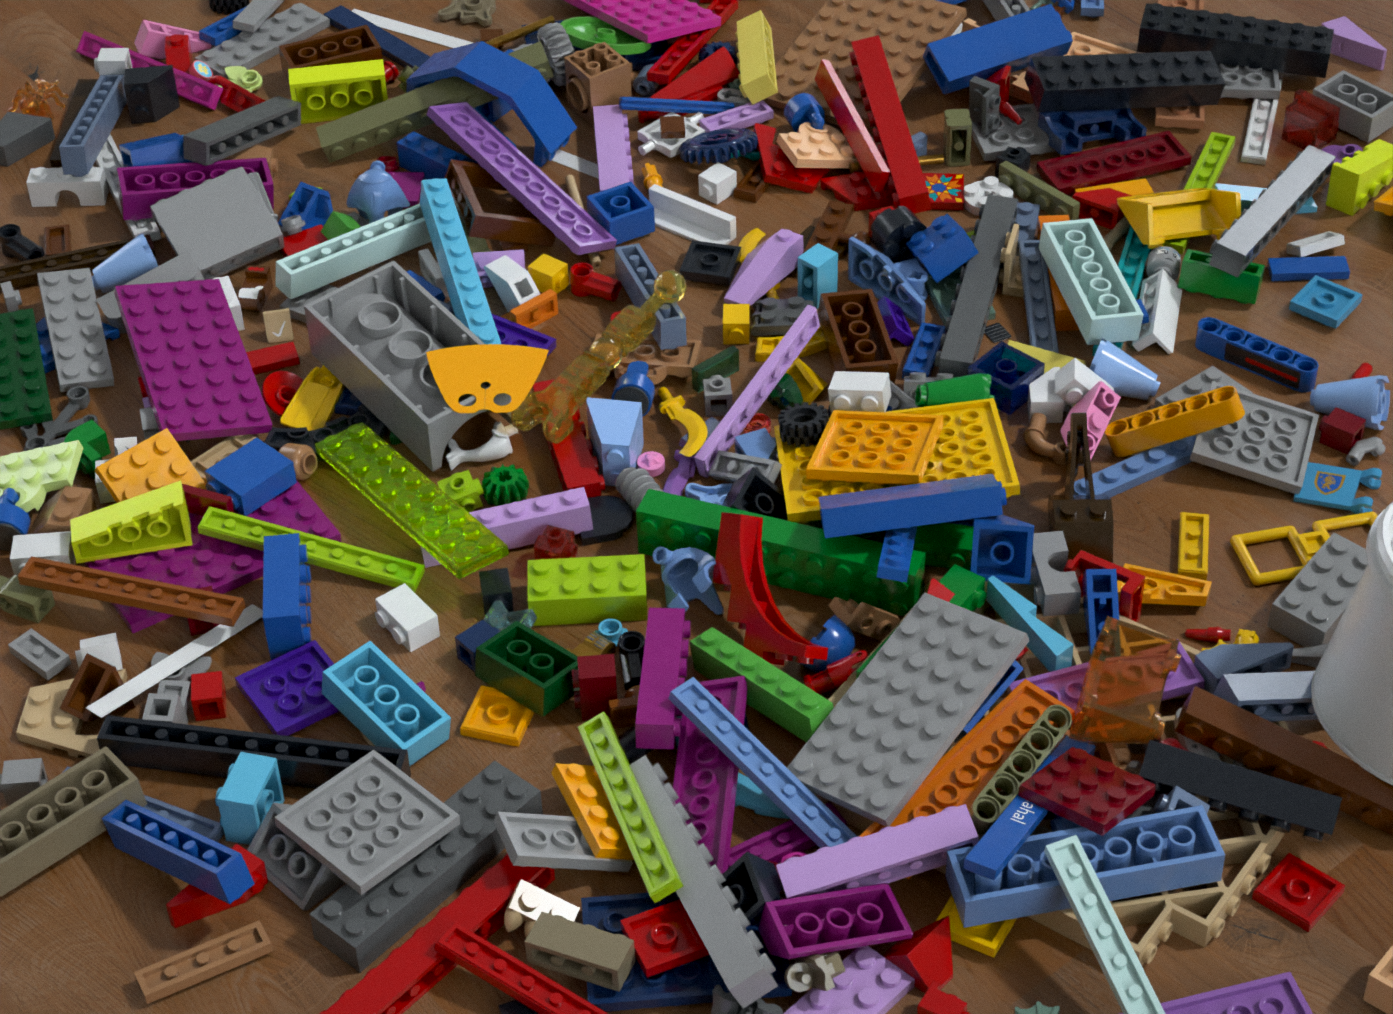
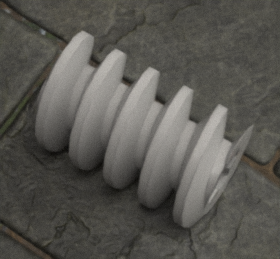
M629 467L623 469L615 482L616 490L621 493V496L635 513L648 489L664 492L649 475V472L641 468Z

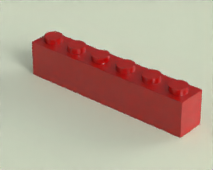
M564 378L534 383L532 386L533 404L562 490L567 491L584 487L587 498L601 496V491H605L604 478L602 474H597L599 472L596 456L591 457L593 455L590 439H585V424L583 421L579 422V407L577 404L573 405L574 395L572 388H567Z

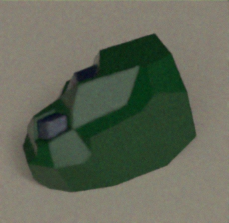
M787 373L783 375L767 397L769 403L773 406H778L782 410H786V407L789 405L793 408L796 403H799V406L803 405L801 391L791 375Z

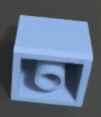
M587 397L588 435L593 455L597 458L599 472L603 475L605 485L615 486L616 478L623 469L629 467L637 469V459L641 455L644 445L642 402Z

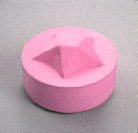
M645 452L637 459V469H645L651 477L659 476L665 470V458L658 452Z

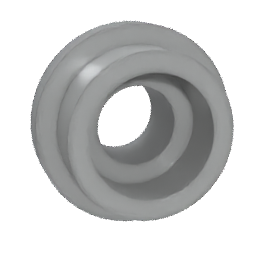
M300 215L287 217L281 220V231H287L288 235L301 232V227L305 225V220H302Z

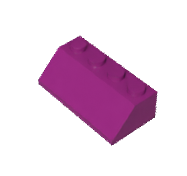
M888 883L766 902L758 926L769 954L786 959L910 939L913 936V932Z

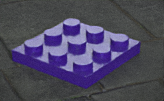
M315 640L235 677L238 689L274 735L289 736L339 711L322 694L323 671L334 665V663Z

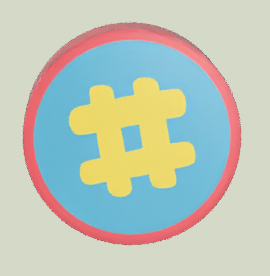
M196 60L189 67L190 75L204 81L213 76L211 68L202 61Z

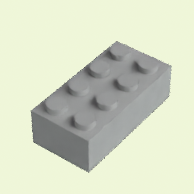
M1333 533L1272 603L1267 627L1303 647L1328 644L1368 564L1366 549Z

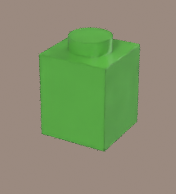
M332 211L321 233L330 240L361 226L352 216Z

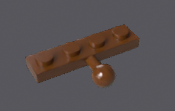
M829 201L803 253L817 243L835 251L838 243L849 244V238L852 236L870 246L871 239L867 232L858 231L854 235L844 233L854 213V205L841 201Z

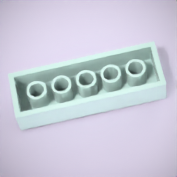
M1093 219L1043 223L1039 250L1087 345H1098L1102 338L1111 343L1139 340L1144 314Z

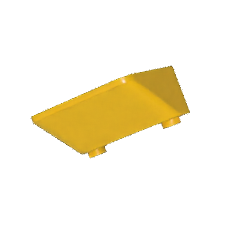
M1193 188L1117 198V204L1142 244L1148 245V249L1163 246L1165 240L1214 234L1220 240L1224 230H1229L1235 219L1239 220L1241 216L1240 193L1219 189Z

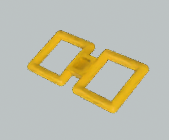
M1371 511L1315 521L1312 524L1314 532L1298 534L1296 528L1291 525L1233 535L1230 538V543L1253 585L1258 586L1294 579L1330 537L1327 532L1328 530L1369 524L1371 527L1378 515ZM1288 538L1303 566L1260 573L1245 545Z

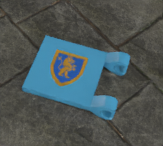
M1308 462L1302 489L1299 494L1294 495V501L1349 510L1355 514L1371 512L1373 499L1366 496L1355 499L1360 482L1368 488L1378 489L1381 486L1380 478L1382 471L1378 468L1361 471Z

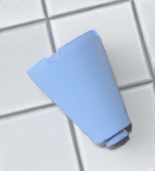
M143 233L136 236L92 270L94 275L91 277L96 291L101 289L102 293L115 290V286L124 285L158 267L157 260Z
M1102 338L1089 369L1114 388V392L1119 396L1148 400L1149 395L1155 397L1161 383L1156 381L1158 375L1110 341Z
M1377 375L1318 384L1316 389L1311 391L1310 405L1314 406L1316 412L1329 415L1337 407L1366 419L1365 427L1373 430H1383L1384 426L1380 425L1381 421H1387L1390 406V390H1385L1384 383H1389V379L1385 375Z

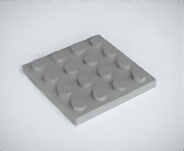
M1212 381L1209 391L1227 385ZM1236 388L1245 410V415L1237 422L1197 434L1190 460L1283 491L1299 494L1303 486L1319 415Z
M372 750L275 816V824L287 836L362 895L460 825V815L378 752Z

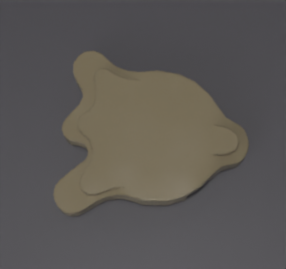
M452 0L449 6L438 11V18L443 21L459 18L463 24L477 22L482 26H489L492 24L491 15L496 10L495 0Z

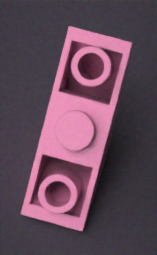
M1099 381L1070 409L1060 430L1067 446V432L1070 431L1071 413L1087 414L1090 461L1121 398L1104 382Z

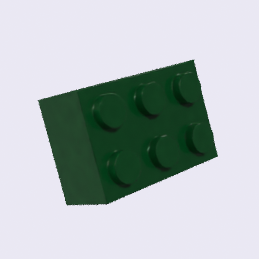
M515 621L476 648L475 676L542 717L572 697L574 691L580 690V688H573L572 670L578 669V656L518 621Z

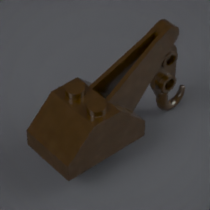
M1071 413L1070 431L1067 432V447L1069 449H1065V495H1049L1048 497L1049 531H1063L1068 547V560H1073L1082 550L1113 563L1114 521L1112 502L1107 495L1094 494L1087 436V414ZM1079 466L1084 467L1086 495H1074V480L1077 477Z

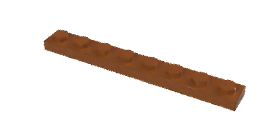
M32 556L17 576L20 585L234 627L246 607L244 598Z

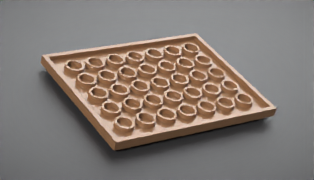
M827 0L775 65L778 93L763 101L769 106L784 110L787 102L792 97L801 93H808L814 96L824 109V121L839 125L814 80L821 59L829 60L869 134L873 135L872 129L875 127L870 128L867 113H870V111L865 112L862 99L865 96L861 97L858 82H861V80L856 81L853 67L856 66L851 65L849 52H853L851 42L879 35L901 102L928 67L923 59L927 44L950 37L967 16L966 8L936 0Z

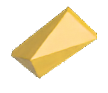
M796 358L786 371L797 383L803 397V402H808V405L828 385L827 382L799 358Z

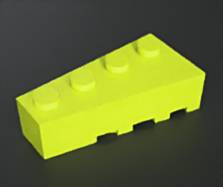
M1378 139L1365 146L1363 152L1360 150L1354 152L1352 158L1347 156L1342 159L1341 163L1335 162L1332 164L1326 205L1351 216L1360 208L1363 209L1372 197H1376L1379 191L1385 185H1389L1393 178V144Z
M181 480L70 520L71 543L77 564L192 545L191 524Z

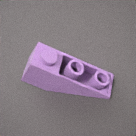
M1343 16L1322 23L1321 26L1334 29L1330 53L1380 71L1384 70L1387 49L1347 17Z

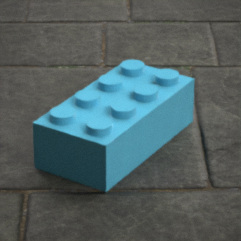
M371 641L323 671L322 694L375 746L408 750L410 766L449 739L451 717Z

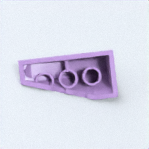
M781 229L748 253L724 297V302L728 304H750L751 306L798 267V257L803 253V235L794 233L791 230Z

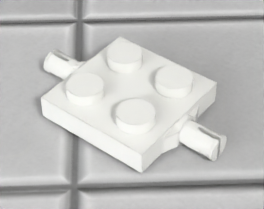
M670 112V113H668V114L665 115V116H679V115L676 114V113H674V112ZM698 112L692 117H684L685 138L662 139L660 119L637 131L638 139L645 143L638 147L640 154L644 156L652 150H657L669 158L678 155L679 147L684 141L705 133L704 129L697 126L699 120L704 118L703 114Z

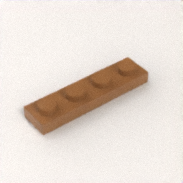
M260 920L135 971L134 976L146 1003L149 1004L273 952L272 943Z

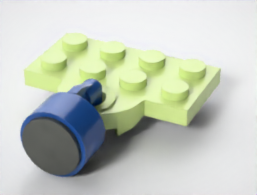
M79 440L0 456V550L11 551L13 535L28 534L31 523L29 513L32 509L36 511L40 509L47 492L73 485L83 451V446Z

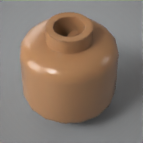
M287 443L278 451L293 461L296 480L308 479L317 469V456L308 445Z

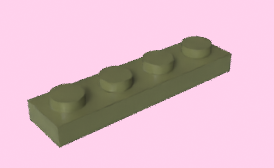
M1008 161L999 164L998 180L1009 186L1013 190V194L1029 203L1039 204L1040 209L1050 215H1069L1070 220H1079L1080 202Z

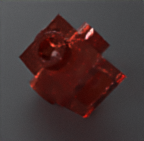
M547 525L542 535H538L535 540V560L576 558L578 545L575 544L574 531Z

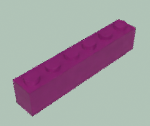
M649 608L635 721L636 748L674 749L675 736L681 737V718H677V716H683V713L669 700V695L672 690L685 682V678L681 677L687 676L691 621H685V608Z

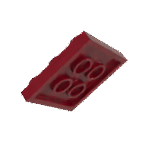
M1071 747L1023 782L1019 787L1018 796L1103 836L1152 798L1156 785L1144 780L1137 774H1131L1116 767L1111 762L1096 758L1083 749Z

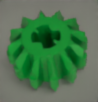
M503 463L499 468L491 467L490 472L484 473L481 486L484 491V498L487 504H494L495 506L526 500L529 480L523 469H516L514 464L505 467Z

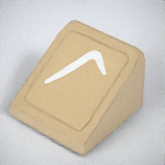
M289 308L263 312L268 343L291 341L294 339Z

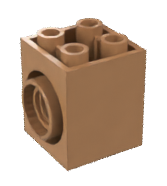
M597 43L592 47L576 51L574 54L564 57L567 105L592 127L594 126L593 106L619 105L620 97H632L630 63L607 43ZM622 110V114H626L628 112H631L632 110Z

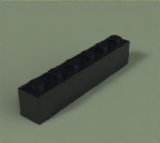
M1149 740L1139 774L1144 780L1156 785V794H1161L1162 790L1170 792L1175 786H1178L1210 805L1209 810L1225 813L1228 810L1238 813V818L1251 823H1257L1258 820L1270 823V828L1284 833H1289L1290 830L1303 833L1302 837L1304 839L1317 843H1322V840L1328 841L1332 836L1342 801L1341 797L1153 740Z

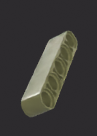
M1055 704L1049 706L974 800L968 811L977 834L983 835L989 830L1017 796L1020 785L1036 773L1063 738L1072 723L1071 713L1066 707ZM1049 721L1055 722L1059 728L1052 726ZM1031 743L1039 745L1042 750L1035 749ZM1013 765L1021 767L1024 773L1018 772ZM995 788L1004 790L1007 796L1000 795ZM977 811L986 813L989 819L980 817Z

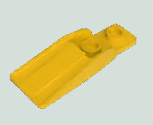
M324 365L321 369L316 366L302 382L282 415L280 423L290 428L307 427L308 431L326 427L325 423L332 416L335 410L334 406L344 389V385Z

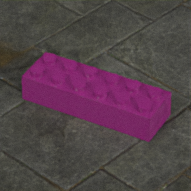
M267 159L222 160L207 166L193 162L117 168L118 195L123 220L137 221L153 218L150 206L159 200L168 199L177 195L182 190L191 189L200 185L205 180L214 179L223 175L228 170L243 167L247 174L259 173L272 209H274V186Z

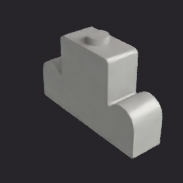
M186 251L124 285L205 279L190 252ZM114 290L96 299L110 325L118 328L119 333H127Z

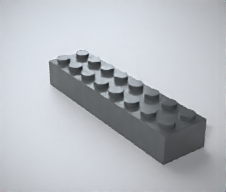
M493 761L444 802V804L460 815V825L364 894L360 895L346 883L309 914L314 939L361 973L505 849L493 822L497 812L543 815L541 791L498 762Z

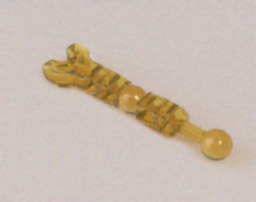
M665 270L658 274L653 285L654 293L640 308L633 305L626 306L609 323L606 330L601 333L602 337L593 341L589 351L585 350L583 355L578 356L546 389L527 395L521 405L511 413L513 427L522 431H529L537 424L543 423L542 429L547 441L555 444L563 441L573 430V415L586 402L587 397H590L603 384L606 377L610 375V370L619 365L622 356L627 357L628 353L634 351L653 331L656 325L655 313L664 303H676L683 298L687 286L683 275L675 270Z

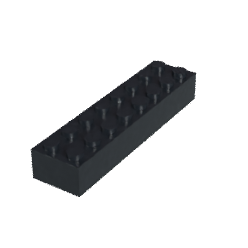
M1154 3L1146 4L1139 30L1137 52L1211 51L1216 63L1239 65L1241 67L1247 66L1248 68L1255 69L1262 68V70L1269 71L1274 69L1278 70V72L1326 78L1334 29H1328L1325 26H1306L1302 23H1285L1275 19L1263 20L1253 16L1241 17L1230 13L1219 14L1207 10L1197 11L1184 7H1168Z
M1211 51L1031 57L1024 77L1037 112L1217 105L1226 84Z

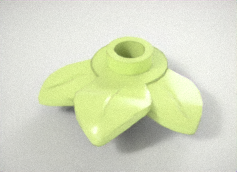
M242 66L225 68L228 80L251 93L258 90L263 84L261 75L255 70H247Z

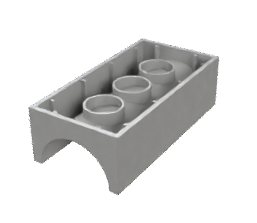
M394 260L304 305L311 353L432 472L442 467L443 453L453 434L470 418L489 411L485 410V406L484 410H479L476 413H457L453 411L444 400L436 384L426 355L428 351L485 343ZM488 382L481 384L485 391L491 386ZM501 393L496 395L493 400L495 404L504 406L511 402V397L508 394ZM464 394L458 401L463 406H471L476 402V397L472 394ZM521 405L512 412L499 413L510 424L515 423L517 426L523 423Z

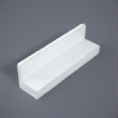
M656 184L649 188V202L654 206L655 226L691 241L728 245L736 238L735 216Z
M1164 269L1142 281L1139 299L1142 300L1149 315V323L1141 325L1139 340L1132 341V346L1138 352L1155 342L1169 355L1174 350L1182 289L1178 288V284Z

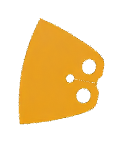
M481 344L428 351L426 355L436 384L444 400L453 411L457 413H476L479 410H484L485 406V410H491L494 413H508L517 409L527 397L540 374L549 350L519 345ZM483 382H488L491 385L486 391L481 387ZM505 393L510 395L511 402L500 406L495 404L493 399L496 395ZM464 394H472L476 397V402L471 406H463L458 400Z

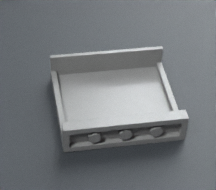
M243 167L228 170L221 176L205 180L198 186L182 190L177 195L159 200L150 206L154 222H158L176 255L178 256L189 251L205 280L220 277L285 248L283 233Z

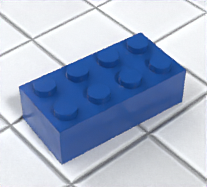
M299 533L264 536L263 622L271 660L312 641L311 628L307 627V624L312 623L311 608L306 606V603L312 602L310 586H306V583H311L310 565H304V562H308L306 544L301 545Z

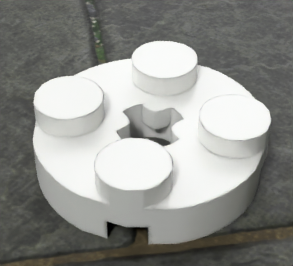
M985 177L984 180L968 184L964 187V207L970 213L979 216L980 205L986 203L988 194L1013 198V190L1004 183L999 182L996 177Z

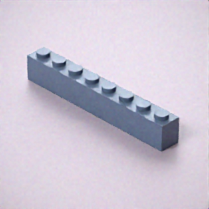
M124 74L100 75L59 146L63 175L82 177L89 174L127 103L124 89Z

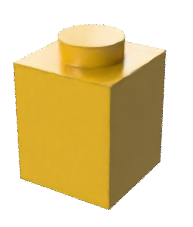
M543 253L528 266V272L540 292L551 289L558 294L569 285L568 264Z
M723 304V344H750V304Z

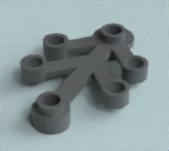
M74 386L67 391L68 405L54 422H42L45 430L42 436L37 435L38 429L36 424L20 426L22 436L28 439L25 443L24 451L63 443L66 437L55 439V437L69 433L74 428L90 420H93L99 426L97 417L92 414L68 422L77 410L88 407L90 402L88 388L85 386Z

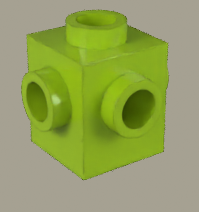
M469 469L454 473L450 477L437 482L450 516L472 512L476 508L483 506L479 496L484 494L483 488L478 478L473 480Z

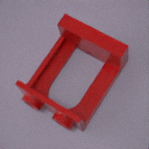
M1082 550L1073 560H1068L1063 572L1075 571L1082 598L1084 570L1116 569L1117 580L1125 583L1121 589L1118 602L1119 615L1135 622L1140 620L1145 576Z

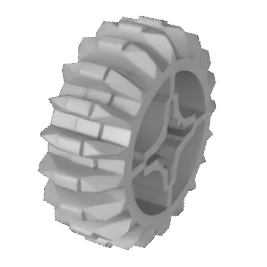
M558 22L549 23L539 28L537 38L539 42L541 41L554 77L551 80L559 87L566 86L564 57L574 54V49L563 26Z

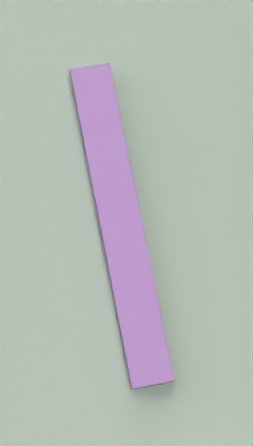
M806 306L695 455L694 459L700 476L708 478L718 451H728L735 442V437L741 434L820 327L816 307Z

